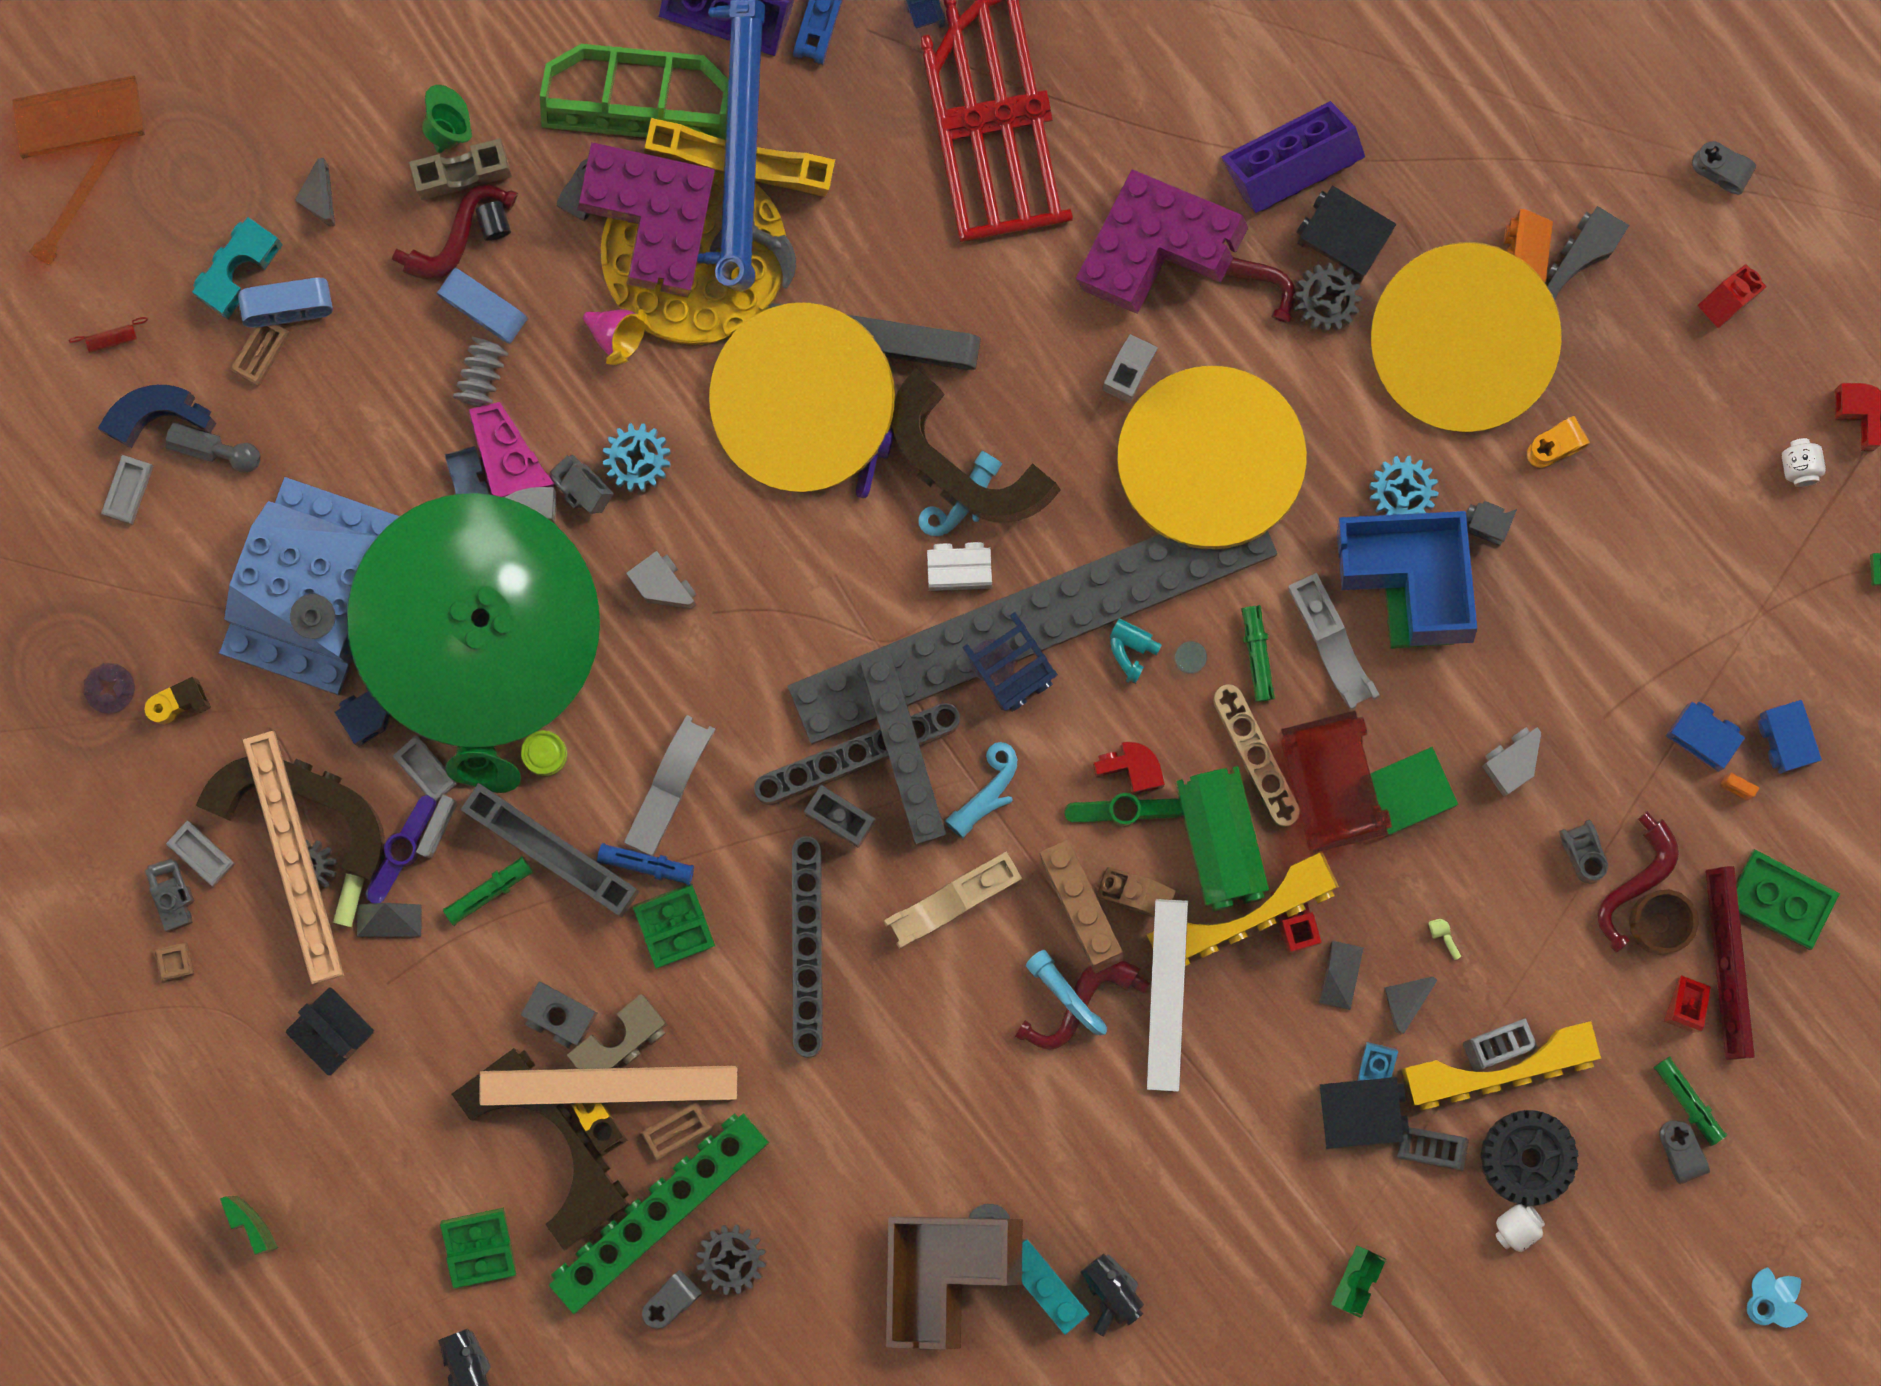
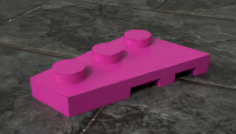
M500 402L469 409L471 423L491 495L505 498L522 489L554 487L553 481L538 462L539 460L533 451L529 449L521 437V433Z

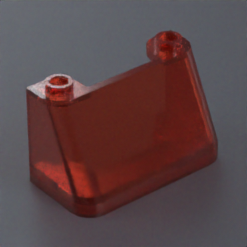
M1356 710L1283 728L1279 733L1311 856L1320 852L1326 853L1387 836V829L1392 828L1388 810H1382L1380 805H1378L1362 744V736L1368 735L1363 716L1357 717Z

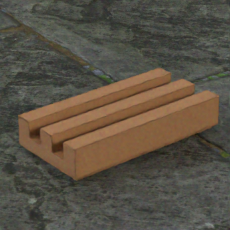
M278 325L267 326L270 328L246 370L241 369L266 326L254 328L230 370L259 387L290 335L289 331ZM279 333L255 376L252 375L275 334Z
M696 1101L644 1130L641 1134L657 1161L712 1130V1127ZM695 1111L696 1117L655 1140L651 1139V1134ZM699 1122L703 1125L702 1128L661 1151H658L656 1146Z

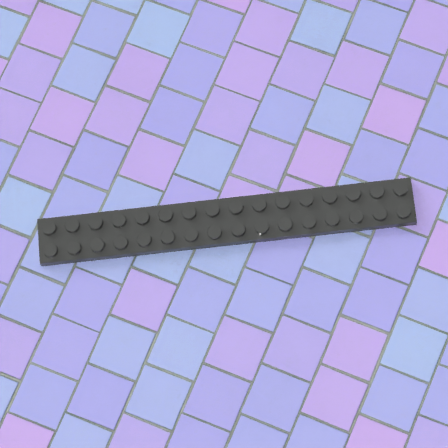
M1268 531L1253 541L1224 549L1193 548L1170 538L1167 539L1159 534L787 686L810 743L813 745L877 719L860 665L861 660L891 652L908 706L980 677L981 675L962 647L968 644L974 654L982 650L1016 626L1009 616L1014 612L1024 623L1040 650L1044 651L1115 622L1119 618H1125L1275 557L1278 553ZM1019 632L979 659V661L986 670L1027 641ZM1030 648L1018 657H1016L1015 659H1013L1012 661H1010L1009 663H1007L1005 666L1022 660L1031 655H1034L1035 653Z

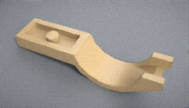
M1006 851L956 879L926 899L885 919L883 922L886 927L889 925L892 927L899 939L896 944L900 949L1021 881L1022 877Z

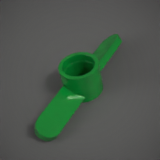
M1130 793L1118 794L1112 801L1069 803L1064 810L1065 817L1070 822L1113 821L1116 825L1122 827L1130 826L1138 819L1177 818L1183 815L1179 799L1138 800L1137 797ZM1120 799L1131 800L1136 806L1135 817L1129 821L1119 820L1113 812L1114 804Z

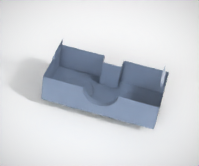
M475 446L445 454L455 494H489L486 482H479L478 475L483 474V470Z

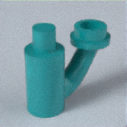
M1119 618L1109 637L1111 638V650L1116 661L1128 676L1126 682L1129 683L1131 681L1136 684L1144 666L1140 665L1137 660L1133 665L1125 652L1124 646L1141 654H1144L1146 650L1157 656L1162 644L1151 639L1153 634Z

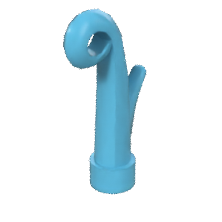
M981 451L974 461L975 467L969 477L980 486L987 488L992 477L999 471L1002 463L988 453ZM957 503L946 516L941 509L930 506L920 513L919 526L925 534L942 536L953 530L969 511ZM933 514L938 517L940 525L935 527L930 526L928 523V518ZM972 514L973 521L978 522L979 517Z
M994 743L989 747L986 755L990 766L1001 772L961 809L954 811L944 821L962 839L982 817L1013 801L1010 796L998 798L1013 778L1017 768L1018 759L1015 750L1007 743ZM1001 751L1006 755V763H1000L996 760L995 755L997 752Z
M1041 950L1032 956L1026 963V967L1035 978L1039 977L1065 1007L1092 1033L1100 1036L1105 1035L1107 1032L1105 1022L1098 1015L1091 1012L1054 966L1055 961L1046 950Z

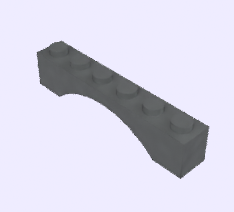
M1598 206L1592 214L1586 211L1577 226L1578 229L1582 230L1576 240L1571 237L1561 251V254L1565 256L1560 266L1554 263L1546 275V281L1549 282L1547 287L1552 293L1554 300L1565 283L1578 272L1594 263L1608 259L1630 225Z
M891 652L861 660L860 665L914 842L918 844L944 836L946 832Z
M479 783L460 809L621 918L640 892Z

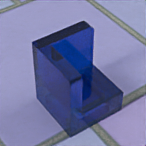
M904 0L907 13H910L915 28H921L936 22L938 28L945 27V17L939 0Z

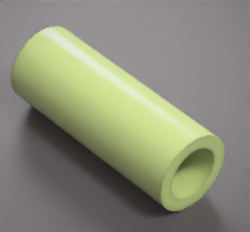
M346 873L333 923L352 927L364 882L363 877Z

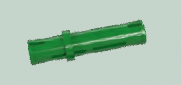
M1261 605L1241 608L1246 635L1243 637L1244 643H1247L1255 702L1275 699L1266 640H1269L1268 633H1265Z
M521 856L500 872L498 870L491 873L492 877L448 907L443 908V912L453 926L457 925L458 922L480 909L502 893H509L512 886L528 875L533 874L531 867L524 857Z
M1671 1056L1654 1067V1070L1658 1072L1672 1094L1689 1115L1688 1121L1691 1124L1695 1123L1710 1147L1727 1136V1133L1723 1131L1710 1113L1712 1111L1711 1107L1704 1105L1690 1083L1675 1065Z

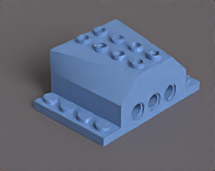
M284 477L275 503L268 501L252 524L229 585L224 618L230 625L219 653L223 656L340 695L353 660L347 634V605L351 584L357 567L372 542L399 516ZM304 595H321L327 598L335 609V624L332 630L321 638L308 639L302 637L291 625V608Z

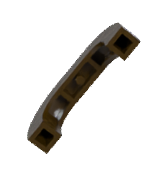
M915 368L904 381L895 398L892 425L900 449L920 471L916 476L930 488L933 484H936L943 491L939 495L953 507L959 503L967 511L984 520L1001 523L1015 522L1031 517L1044 509L1061 489L1055 481L1033 463L1014 484L1002 489H988L973 481L928 443L925 435L926 420L932 409L945 394L939 386Z
M248 757L235 760L216 772L205 785L196 806L231 821L242 796L250 789L256 787ZM295 759L293 764L283 760L293 793L340 812L347 820L351 829V844L341 868L372 881L385 855L384 830L373 807L361 795L340 784L341 777L324 771L323 775L320 776L311 772L312 765Z

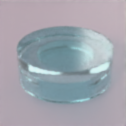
M1194 641L1181 644L1175 654L1177 667L1187 674L1199 672L1207 661L1206 650L1201 644Z

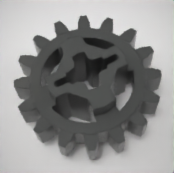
M1332 263L1326 264L1324 270L1318 264L1313 267V273L1307 270L1302 274L1306 281L1299 280L1296 282L1295 285L1301 291L1293 294L1294 299L1300 300V304L1294 307L1295 311L1303 310L1305 313L1300 319L1302 322L1307 319L1312 320L1311 329L1321 324L1322 332H1327L1332 324L1334 330L1337 331L1342 328L1341 321L1346 325L1352 322L1349 314L1356 315L1359 313L1360 310L1354 304L1362 301V297L1355 295V291L1360 288V284H1351L1350 281L1355 275L1353 273L1348 276L1343 275L1344 266H1340L1334 271ZM1331 279H1334L1337 282H1339L1341 286L1333 283ZM1314 282L1315 284H1313V295L1312 297L1308 298L1309 289L1312 283ZM1324 294H1338L1336 297L1332 298L1333 300L1331 301H1317ZM1343 298H1346V305L1342 311L1340 305ZM1313 309L1322 312L1324 317L1317 314Z
M726 1225L721 1226L722 1234L720 1235L714 1230L710 1231L711 1242L702 1240L701 1244L706 1250L705 1252H697L696 1255L704 1259V1263L697 1266V1270L705 1269L707 1272L702 1278L703 1282L712 1279L714 1282L711 1289L716 1290L721 1285L725 1295L729 1293L731 1287L735 1288L737 1294H741V1285L743 1284L751 1289L753 1283L750 1279L752 1277L761 1279L762 1277L757 1271L758 1267H766V1263L759 1260V1256L765 1254L766 1250H757L756 1247L761 1239L751 1240L749 1238L751 1235L750 1229H747L743 1234L739 1233V1225H735L732 1232L728 1231ZM733 1238L744 1241L750 1249L741 1250L735 1246ZM721 1241L722 1250L718 1257L710 1259L712 1249ZM728 1250H732L733 1255H746V1258H742L735 1263V1269H731L730 1264H717V1261H721L728 1256ZM753 1260L750 1272L742 1279L741 1269L745 1262ZM720 1268L728 1273L730 1281L719 1278L713 1270Z

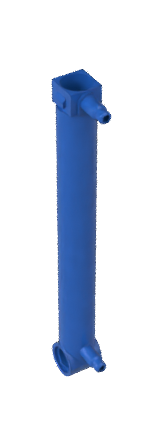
M731 0L728 6L711 7L708 10L710 17L731 19L721 252L698 254L697 262L705 263L706 265L716 264L715 275L718 281L739 292L749 289L755 280V270L751 263L762 24L764 23L765 4L759 0ZM739 267V275L732 280V271Z

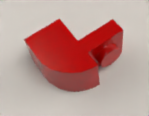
M1841 383L1835 389V419L1861 420V451H1874L1881 446V390L1865 383Z
M1122 742V756H1118L1117 752L1102 754L1098 756L1099 761L1093 764L1096 777L1127 770L1132 795L1163 788L1165 785L1161 766L1156 755L1148 747L1140 743Z
M1307 902L1303 904L1306 910L1288 918L1285 912L1277 916L1280 933L1289 953L1322 943L1313 912L1310 913Z

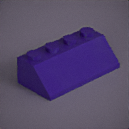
M662 0L658 17L729 41L731 38V19L710 17L708 14L709 8L728 6L731 0ZM759 0L765 4L761 52L773 56L776 55L791 15L794 0Z
M1329 101L1221 157L1242 198L1257 213L1270 208L1274 203L1288 196L1296 195L1302 189L1316 182L1325 180L1329 175L1343 168L1354 165L1355 162L1365 158V154L1356 127Z

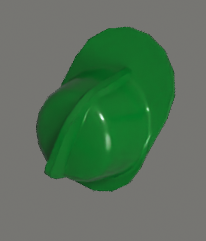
M438 84L430 86L425 93L426 115L422 124V131L425 137L434 144L435 151L442 153L445 149H452L459 143L468 142L472 138L469 111L465 101L453 89Z
M457 746L456 756L447 762L445 769L448 777L456 782L474 787L479 783L495 793L512 791L519 786L521 781L519 770L512 763L499 758L493 746L474 748Z

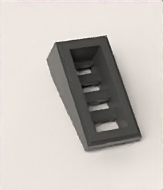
M1526 1018L1463 1042L1474 1072L1538 1048ZM1517 1029L1523 1047L1519 1048L1512 1030ZM1502 1034H1505V1037L1511 1049L1510 1052H1508L1506 1049V1046L1501 1036ZM1491 1038L1493 1039L1494 1045L1499 1055L1497 1057H1495V1054L1489 1042V1039Z
M1409 1127V1134L1403 1135L1404 1141L1399 1144L1397 1158L1460 1171L1464 1170L1469 1139L1466 1137ZM1412 1135L1418 1136L1415 1154L1409 1153ZM1425 1138L1431 1139L1428 1157L1422 1156ZM1439 1140L1444 1141L1441 1159L1436 1158ZM1451 1144H1457L1454 1161H1449Z

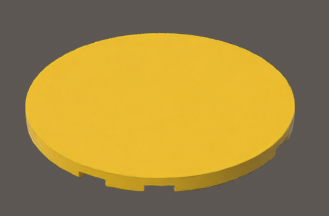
M714 172L698 254L711 252V244L715 236L722 230L724 174ZM755 182L753 219L755 226L772 236H786L782 219L771 198ZM607 218L601 240V264L612 298L620 309L630 310L637 314V310L643 308L650 325V329H645V332L662 340L685 345H704L729 339L742 324L758 313L767 310L768 305L774 302L782 286L783 274L777 257L772 251L768 250V247L754 240L752 241L751 265L755 270V280L752 286L745 291H734L720 283L715 275L716 264L706 265L705 263L698 262L696 263L692 288L688 297L660 292L664 279L658 278L654 290L628 285L627 279L638 224L613 218ZM739 267L732 271V280L739 275Z
M1459 242L1439 246L1422 253L1403 266L1383 291L1375 309L1371 329V347L1374 363L1382 383L1393 399L1417 419L1434 427L1459 432H1473L1494 428L1511 421L1529 409L1542 395L1551 381L1558 364L1562 343V329L1558 308L1552 293L1539 274L1521 258L1499 247L1475 242Z
M788 303L775 306L758 313L742 324L732 334L718 356L713 369L709 392L710 413L715 432L724 450L734 463L746 474L763 484L780 490L795 492L827 489L843 483L862 470L877 454L886 433H888L895 404L894 381L891 368L885 354L873 338L874 336L862 324L835 308L814 303Z
M1223 366L1194 367L1171 374L1149 388L1134 404L1123 424L1119 438L1118 471L1122 488L1130 505L1147 525L1158 534L1193 548H1231L1248 543L1264 535L1266 531L1282 520L1290 511L1296 501L1305 476L1306 443L1302 427L1294 410L1286 399L1267 382L1255 375L1235 368Z

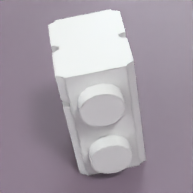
M943 543L933 545L934 550H927L929 591L992 589L990 547L984 548V543H966L963 549H952V544Z

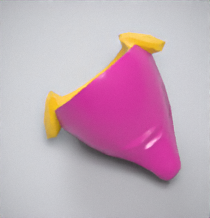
M643 308L637 310V314L630 310L617 309L604 312L589 311L583 315V320L589 327L596 342L609 355L606 358V364L610 365L628 362L627 358L638 349L645 329H650L648 317Z

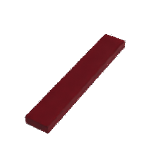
M1734 866L1707 869L1705 872L1725 1059L1755 1058Z

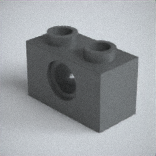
M820 785L804 811L806 816L857 848L861 846L876 822L874 817Z
M539 981L521 1016L527 1018L526 1026L539 1033H542L544 1028L555 1034L553 1040L570 1049L572 1043L577 1046L582 1043L598 1012ZM555 1008H562L566 1013L565 1022L559 1026H554L550 1021V1013Z

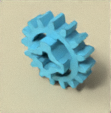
M632 423L629 424L628 432L626 433L618 428L617 433L619 437L617 439L613 437L608 438L612 447L603 448V453L610 457L603 461V465L608 468L612 467L607 473L608 477L611 479L617 476L616 485L619 488L624 483H627L629 492L634 490L635 485H639L642 492H645V484L650 483L654 488L657 487L655 478L658 476L665 479L666 475L662 468L671 467L670 461L664 459V457L671 455L669 448H662L667 442L665 437L656 439L657 429L653 428L648 433L646 425L643 423L639 430H635ZM630 439H633V442L631 444H629L626 447H621L623 443ZM647 440L655 446L658 455L648 452L646 449ZM640 447V452L644 460H638L634 468V463L630 456H636L637 452H639ZM616 460L626 464L627 475L619 470ZM647 469H653L646 476L640 477L641 473H643Z
M1395 456L1392 466L1385 461L1381 465L1384 472L1376 470L1373 474L1378 482H1371L1369 485L1370 489L1376 491L1375 494L1371 495L1370 501L1379 502L1375 509L1377 513L1385 510L1387 512L1386 515L1426 513L1424 508L1432 510L1435 506L1429 499L1437 498L1439 492L1431 490V487H1434L1438 481L1437 479H1429L1428 476L1432 472L1431 468L1421 469L1423 464L1421 459L1414 465L1411 463V456H1407L1404 463H1401L1398 456ZM1400 471L1397 479L1385 481L1390 474ZM1413 473L1420 478L1423 485L1417 483V481L1413 477ZM1401 484H1405L1406 490L1411 491L1406 497L1401 496V491L1397 490ZM1385 496H1389L1391 498V500L1395 503V507L1391 506L1387 502ZM1422 500L1417 507L1407 510L1411 501Z

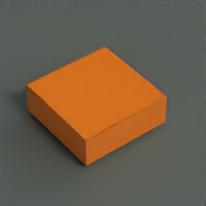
M1732 772L1725 775L1720 784L1722 788L1746 801L1754 798L1759 790L1758 786Z

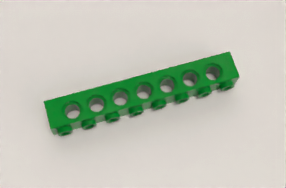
M734 1113L721 1125L724 1129L722 1133L716 1138L710 1134L697 1146L700 1151L691 1160L688 1156H685L672 1168L676 1173L667 1181L663 1177L660 1178L648 1189L651 1195L643 1202L639 1198L624 1210L627 1216L617 1224L613 1220L599 1232L603 1237L596 1244L593 1245L589 1241L575 1254L579 1259L570 1267L564 1263L551 1274L554 1281L549 1284L550 1288L573 1314L578 1313L770 1143L746 1114L743 1113L738 1117ZM729 1137L735 1138L739 1143L738 1153L731 1157L725 1155L722 1151V1143ZM710 1159L714 1163L715 1172L711 1177L704 1178L699 1174L698 1164L701 1160ZM680 1180L688 1182L691 1187L690 1195L685 1199H679L673 1191L674 1185ZM656 1201L663 1203L667 1210L666 1216L662 1220H654L649 1213L650 1206ZM630 1223H636L642 1229V1236L636 1242L628 1240L625 1235V1229ZM607 1244L613 1245L618 1252L617 1259L613 1263H607L601 1257V1250ZM581 1266H587L593 1272V1280L588 1285L580 1283L577 1279V1271Z

